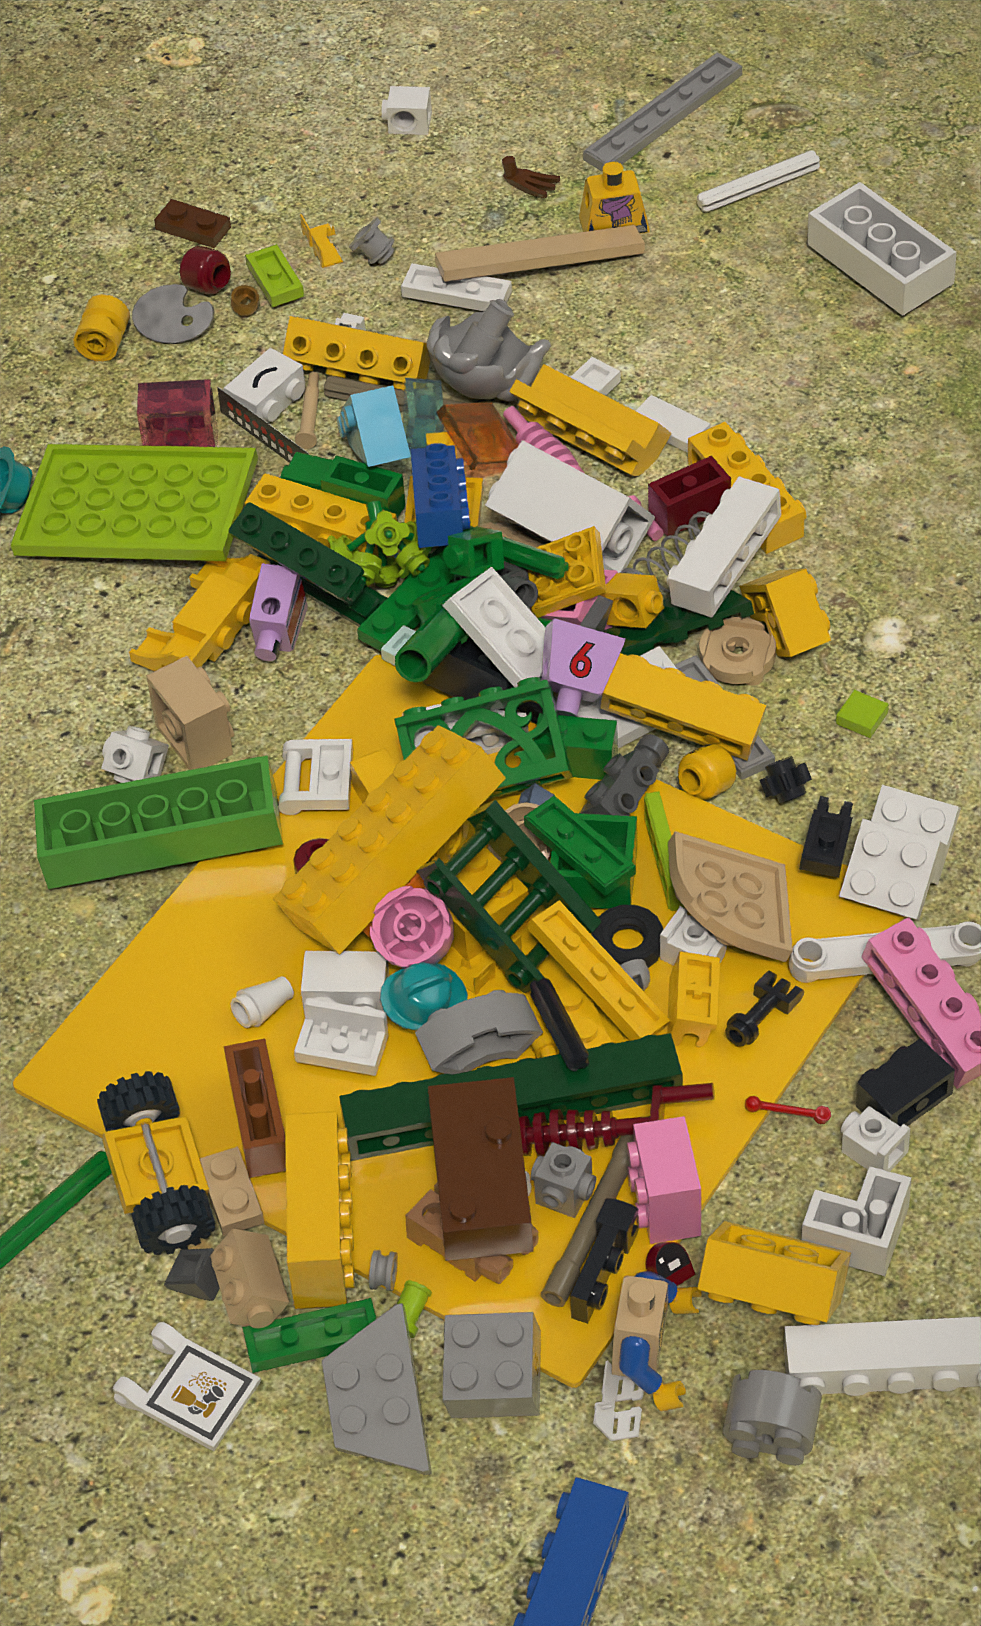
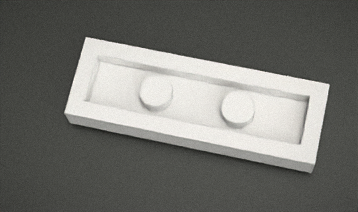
M412 263L401 285L402 297L485 311L490 304V300L502 299L507 302L512 292V285L509 280L487 276L445 282L438 268Z

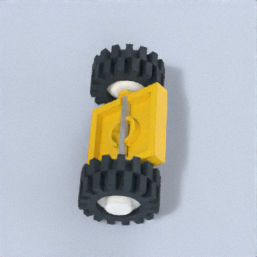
M145 1071L143 1076L134 1073L131 1074L130 1079L119 1078L117 1079V1085L110 1083L106 1086V1091L100 1092L97 1104L106 1130L102 1141L124 1214L131 1213L140 1246L146 1253L153 1251L154 1255H160L163 1251H166V1254H173L175 1249L178 1248L187 1250V1245L193 1244L196 1246L200 1244V1238L207 1239L211 1236L210 1232L216 1228L207 1198L209 1187L186 1116L179 1117L180 1109L172 1083L168 1076L164 1077L163 1073L157 1072L153 1076L152 1071Z

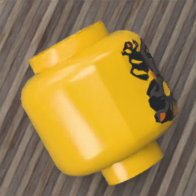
M705 744L682 757L678 767V778L681 787L688 794L702 800H709L732 787L736 780L737 770L731 754L725 748L717 744Z

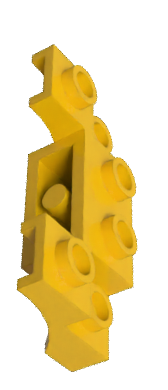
M253 554L241 558H227L226 561H207L197 575L192 573L189 576L191 587L196 588L197 591L172 621L174 633L149 627L146 630L147 637L138 649L132 648L129 651L131 662L153 671L185 656L189 657L196 668L202 667L207 659L215 662L224 649L227 650L231 647L235 635L242 626L249 623L262 563L270 564V561Z

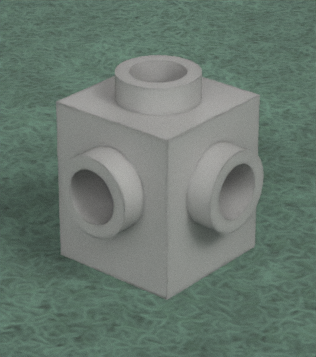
M552 1142L545 1156H538L532 1167L531 1180L535 1184L536 1204L575 1218L584 1200H588L591 1197L595 1188L596 1176L592 1175V1157L576 1147H564Z

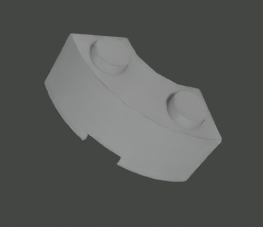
M494 990L487 995L468 999L448 1009H439L428 1017V1021L415 1032L432 1071L451 1075L471 1071L493 1060L502 1058L517 1059L543 1033L526 996L518 993H506L503 990Z

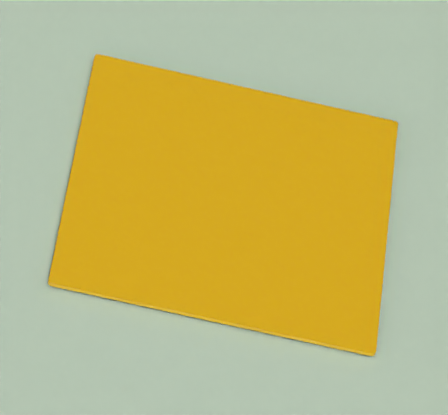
M381 654L375 655L304 739H352V761L386 748L397 765L404 758L394 719L402 717V713L407 709L441 704L443 700L453 697L422 682L407 681L398 673L396 666L383 660ZM532 722L528 724L529 731L537 727ZM521 747L516 748L506 757L507 766L515 768L520 765V757L514 756V754L523 751ZM498 752L488 754L493 762H495ZM305 758L301 762L299 791H309L312 758ZM286 761L273 774L278 803L279 796L283 793ZM573 777L541 787L554 794L574 813H579L587 802L584 798L586 793L595 783L601 780ZM352 778L349 810H301L296 815H286L279 811L282 845L200 860L14 1079L13 1087L15 1092L103 1139V1134L106 1130L97 1104L100 1092L106 1091V1086L110 1083L117 1085V1079L119 1078L130 1079L131 1074L138 1073L139 1076H143L145 1071H152L153 1076L157 1072L163 1073L164 1077L168 1076L172 1083L180 1109L179 1117L186 1116L199 1159L238 1147L247 1170L224 1046L265 1038L284 1132L286 1114L337 1111L339 1128H344L339 1096L351 1094L362 1089L372 1090L388 1087L399 1082L431 1079L444 1074L432 1071L415 1034L417 1030L402 1028L391 1021L387 1015L389 1036L376 1076L295 1062L294 1050L305 1020L301 996L305 951L333 950L299 930L275 903L273 898L280 892L284 883L289 878L295 876L293 859L296 850L303 843L312 839H330L337 832L340 824L350 818L363 804L352 786ZM656 779L653 784L649 785L638 801L637 809L629 815L637 816L636 874L634 876L632 905L649 909L659 918L663 929L677 910L671 911L668 909L644 820V797L646 793L658 791L660 792L671 836L676 831L785 864L792 948L799 940L807 937L821 939L881 933L906 918V916L840 897V891L848 868L847 865L842 863L839 878L800 870L803 845ZM523 791L485 800L480 807L496 800L506 810L512 805L518 804ZM471 823L465 843L475 833V828ZM543 905L536 909L531 915V919L546 910ZM591 908L592 911L598 917L606 910H608L602 908ZM530 921L522 925L510 937L513 941L519 934L521 935L522 952L525 955L539 942L526 928ZM623 929L616 932L612 940L620 948L632 949L638 947L644 938L637 930ZM363 931L344 950L378 952L374 947L372 939ZM451 945L448 953L438 964L445 965L456 972L462 964L463 957ZM726 945V952L720 963L718 1026L716 1030H711L708 1040L703 1046H696L695 1034H685L683 1041L678 1046H675L683 1073V1085L713 1083L715 1100L665 1104L664 1119L685 1116L701 1185V1212L771 1112L761 1109L756 1112H750L745 1108V1100L749 1096H757L761 1101L777 1103L865 975L818 979L805 983L796 980L792 976L789 968V958L786 962L743 950L733 945ZM486 950L469 960L471 969L480 961V958L487 952ZM551 954L537 968L545 978L551 981L554 988L575 982ZM659 957L658 961L648 968L651 980L644 992L668 1017L669 980L674 965L661 960ZM802 958L805 961L813 962L810 959ZM388 962L390 975L403 969ZM501 968L495 972V978L492 981L489 980L477 995L466 989L468 994L467 1000L487 995L494 990H503L506 993L530 995L531 991L523 993L520 989L512 986ZM770 970L777 975V979L772 987L782 978L791 983L786 995L795 986L804 990L803 998L788 1015L774 1008L757 1026L759 1036L750 1045L737 1046L728 1039L725 1030L729 1018L735 1013L746 1014L758 1002L759 998L753 995L754 985L767 971ZM280 976L285 977L293 988V998L286 1001L259 1027L253 1025L249 1028L243 1027L234 1017L230 1005L231 1000L236 997L237 991L275 980ZM593 1001L613 1043L630 1041ZM667 1026L657 1036L667 1034ZM531 1044L517 1059L502 1058L493 1060L473 1070L483 1066L494 1067L515 1063L525 1058L536 1059L537 1057ZM651 1104L612 1111L613 1117L624 1119L650 1116ZM601 1113L596 1114L597 1121H601ZM580 1117L581 1122H584V1117ZM620 1136L615 1140V1145L605 1147L603 1138H599L598 1149L590 1151L587 1148L586 1140L583 1139L582 1151L592 1157V1175L596 1176V1184L591 1197L588 1200H584L575 1218L536 1204L535 1184L531 1180V1171L538 1155L535 1144H532L531 1156L523 1157L525 1171L530 1175L532 1188L528 1198L531 1222L538 1230V1243L533 1248V1252H529L526 1255L522 1253L506 1254L513 1259V1268L501 1284L483 1275L475 1282L465 1275V1271L454 1267L445 1260L444 1256L426 1244L420 1247L407 1238L405 1215L430 1189L434 1191V1185L437 1183L434 1145L351 1161L352 1177L349 1178L352 1189L353 1214H350V1220L353 1226L354 1251H351V1258L354 1263V1272L369 1280L373 1251L380 1250L384 1256L389 1255L391 1251L397 1252L396 1282L394 1290L390 1292L401 1296L405 1287L404 1284L408 1280L424 1285L431 1290L432 1294L428 1297L423 1309L445 1320V1315L533 1312L541 1330L540 1371L572 1388L582 1385L614 1339L623 1278L647 1271V1254L657 1243L650 1244L647 1228H639L629 1253H624L619 1272L617 1274L611 1273L606 1284L609 1286L608 1294L602 1309H594L587 1324L571 1318L570 1295L563 1307H556L547 1303L541 1297V1292L555 1264L561 1259L612 1159V1152ZM286 1171L251 1177L250 1181L263 1213L264 1225L287 1236ZM627 1175L616 1199L635 1206L637 1202L636 1192H631ZM637 1218L634 1222V1225H638ZM682 1239L666 1242H676L679 1244L682 1241ZM588 1253L586 1259L584 1260V1262H583V1264H582V1266H581V1268H580V1273H581V1271H582V1269H583V1266H584V1264H585V1262H586V1260H587V1258H588V1256H589V1253Z

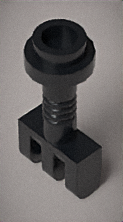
M770 970L767 971L754 985L753 995L759 998L758 1002L746 1014L735 1013L729 1018L725 1030L728 1039L737 1046L750 1045L759 1036L757 1026L774 1008L788 1015L803 998L804 990L795 986L786 995L791 983L782 978L772 987L777 979V975Z

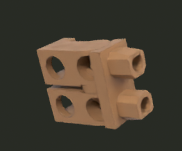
M436 1183L434 1191L430 1189L405 1215L406 1232L409 1240L420 1247L426 1244L445 1258L438 1183ZM532 1225L534 1248L538 1243V1230ZM507 1255L448 1261L454 1267L465 1271V1275L475 1282L483 1275L501 1284L513 1268V1259Z

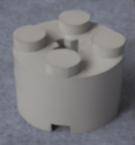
M752 1370L749 1372L748 1379L741 1380L740 1374L734 1376L723 1426L724 1436L733 1443L732 1452L744 1458H756L759 1452L777 1455L776 1459L787 1465L803 1464L804 1456L809 1454L813 1448L822 1400L821 1392L813 1385L811 1386V1391L808 1392L799 1387L800 1378L776 1371Z

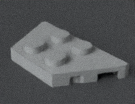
M401 1303L393 1306L322 1360L335 1448L340 1452L354 1456L369 1457L379 1463L390 1466L394 1464L415 1470L419 1474L429 1475L432 1474L409 1329L405 1307Z

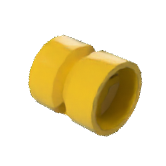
M100 294L90 298L73 338L74 346L78 352L93 361L103 362L115 357L130 319V312L127 306L121 300L111 295Z

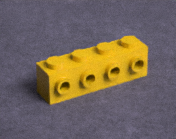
M289 316L283 355L302 364L303 370L313 371L314 365L326 367L325 374L346 378L347 371L360 374L359 381L380 385L381 378L393 380L394 388L413 391L414 385L426 386L431 360L427 343Z
M723 422L688 438L689 465L712 455L731 477V487L740 476L779 489L781 517L760 546L766 554L804 537V522L807 514L803 504L799 500H795L787 492L782 480L779 477H774L766 468L763 459L759 455H755L747 447L740 433H735L726 422Z
M264 473L244 502L245 506L249 502L255 504L330 548V543L327 538L330 535L336 539L345 535L353 541L366 531L365 523L370 521L366 504ZM390 512L392 514V518L397 521V515L395 513ZM367 541L358 547L359 552H365ZM375 544L373 555L378 557L377 545Z
M621 653L605 686L601 699V709L701 745L717 744L725 748L732 756L748 761L766 710V705L760 703L757 698L751 695H737L723 690L720 685L712 681L700 682L686 677L678 669L670 667L663 669L649 664L641 656L633 654L627 656Z

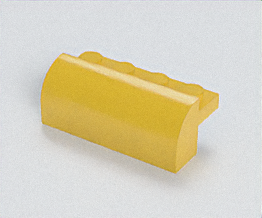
M545 364L541 367L531 387L516 379L509 391L520 400L517 404L519 407L518 411L527 421L538 422L548 432L632 476L643 474L657 460L672 434L660 423Z

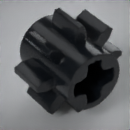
M789 756L765 766L768 776L759 781L766 797L776 795L779 804L807 793L804 784L812 780L805 762L795 764L793 757Z

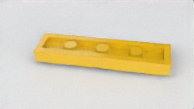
M560 900L531 919L526 928L630 1041L647 1035H657L665 1029L670 1019Z

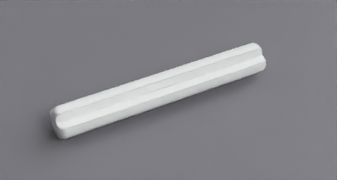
M810 150L701 192L697 195V205L702 212L707 213L815 171L820 167L819 156Z

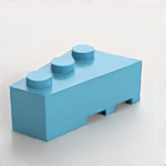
M394 386L350 395L341 409L340 416L337 417V425L341 438L347 437L349 446L367 467L410 458L411 455Z

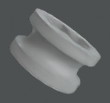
M380 1250L373 1251L369 1272L370 1289L376 1290L378 1286L382 1285L386 1287L387 1291L394 1290L398 1265L397 1252L391 1251L389 1255L384 1256Z

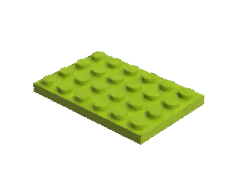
M48 444L10 545L13 555L226 561L233 540V536L229 533V528L243 509L258 461L256 448Z

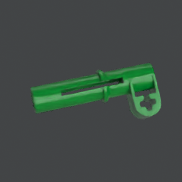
M467 577L438 587L413 601L412 605L422 625L395 656L396 670L407 681L422 682L427 679L460 641L463 644L468 640L470 636L442 605L477 577Z

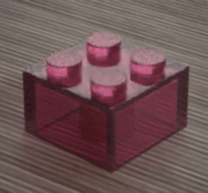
M211 379L138 383L137 418L142 446L218 447V427Z

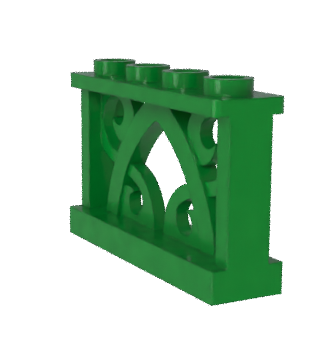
M540 677L523 679L517 683L518 687L502 690V687L487 688L479 692V697L464 700V697L449 698L441 702V707L429 710L422 706L410 708L403 712L402 717L394 719L404 760L416 749L415 738L422 729L428 727L436 728L439 725L464 738L477 723H482L512 738V741L501 748L494 762L506 779L486 800L526 790L534 783L543 786L573 778L553 690L548 680H541ZM532 701L542 707L543 717L536 728L526 733L522 728L530 723L532 712L525 717H520L517 714V708L525 702ZM505 708V717L493 711ZM458 720L450 730L446 723ZM548 728L556 756L550 759L545 758L538 745L534 742V739L541 736ZM521 747L523 751L514 754V756L520 757V765L515 768L507 766L506 757L513 750Z

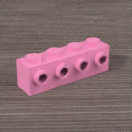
M910 917L870 938L862 954V959L917 1035L955 1069L954 1086L958 1089L980 1076L981 1014L979 1013V1006L974 997L967 992L965 993L955 980L954 971L948 962L940 960L932 949L927 933L922 928L916 927Z

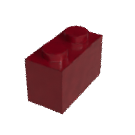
M711 455L648 483L649 512L655 516L654 520L663 529L664 534L672 536L679 526L689 525V520L697 512L703 511L713 515L720 504L724 491L731 489V477ZM698 517L697 524L705 521L706 518Z

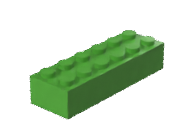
M268 755L34 800L37 858L48 889L283 844L276 785Z

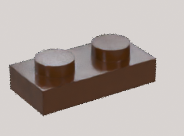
M170 199L154 219L156 230L211 248H216L231 229L230 217L174 199Z

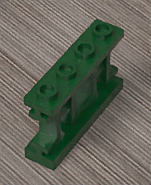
M251 502L246 504L229 528V533L252 547L253 551L258 554V557L270 561L272 565L284 566L301 576L304 593L307 597L358 627L387 599L384 595L365 585L366 582L361 579L364 574L361 566Z

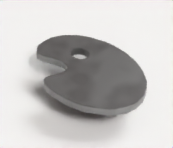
M179 284L163 285L151 289L138 299L132 311V319L138 331L147 338L161 343L178 344L199 337L210 327L214 319V307L210 302H201L192 307H185L183 301L188 291L187 287ZM191 316L193 318L192 324L184 326L182 324L184 318Z

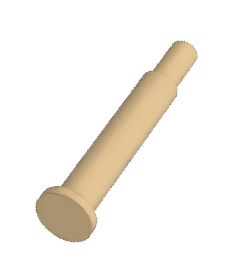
M316 372L309 373L308 384L304 394L300 432L295 436V443L303 449L313 448L317 442L314 429L319 397V374Z

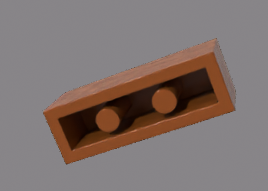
M263 1038L224 1046L249 1178L286 1171L285 1132L266 1040Z

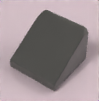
M214 1249L180 1250L164 1286L176 1292L213 1301L220 1289L210 1257Z

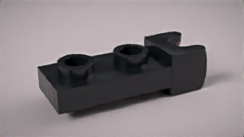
M606 1198L596 1219L597 1238L570 1295L572 1319L588 1324L594 1309H602L608 1294L609 1286L606 1284L611 1273L617 1274L619 1272L624 1253H629L639 1230L638 1225H634L639 1209L634 1205L617 1199Z

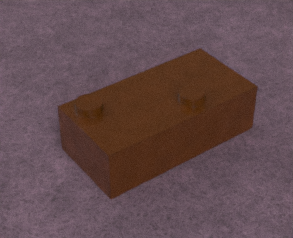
M514 1077L428 1086L445 1260L533 1252L532 1222Z

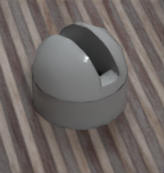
M634 959L621 964L620 966L645 991L651 980L646 962L642 959Z

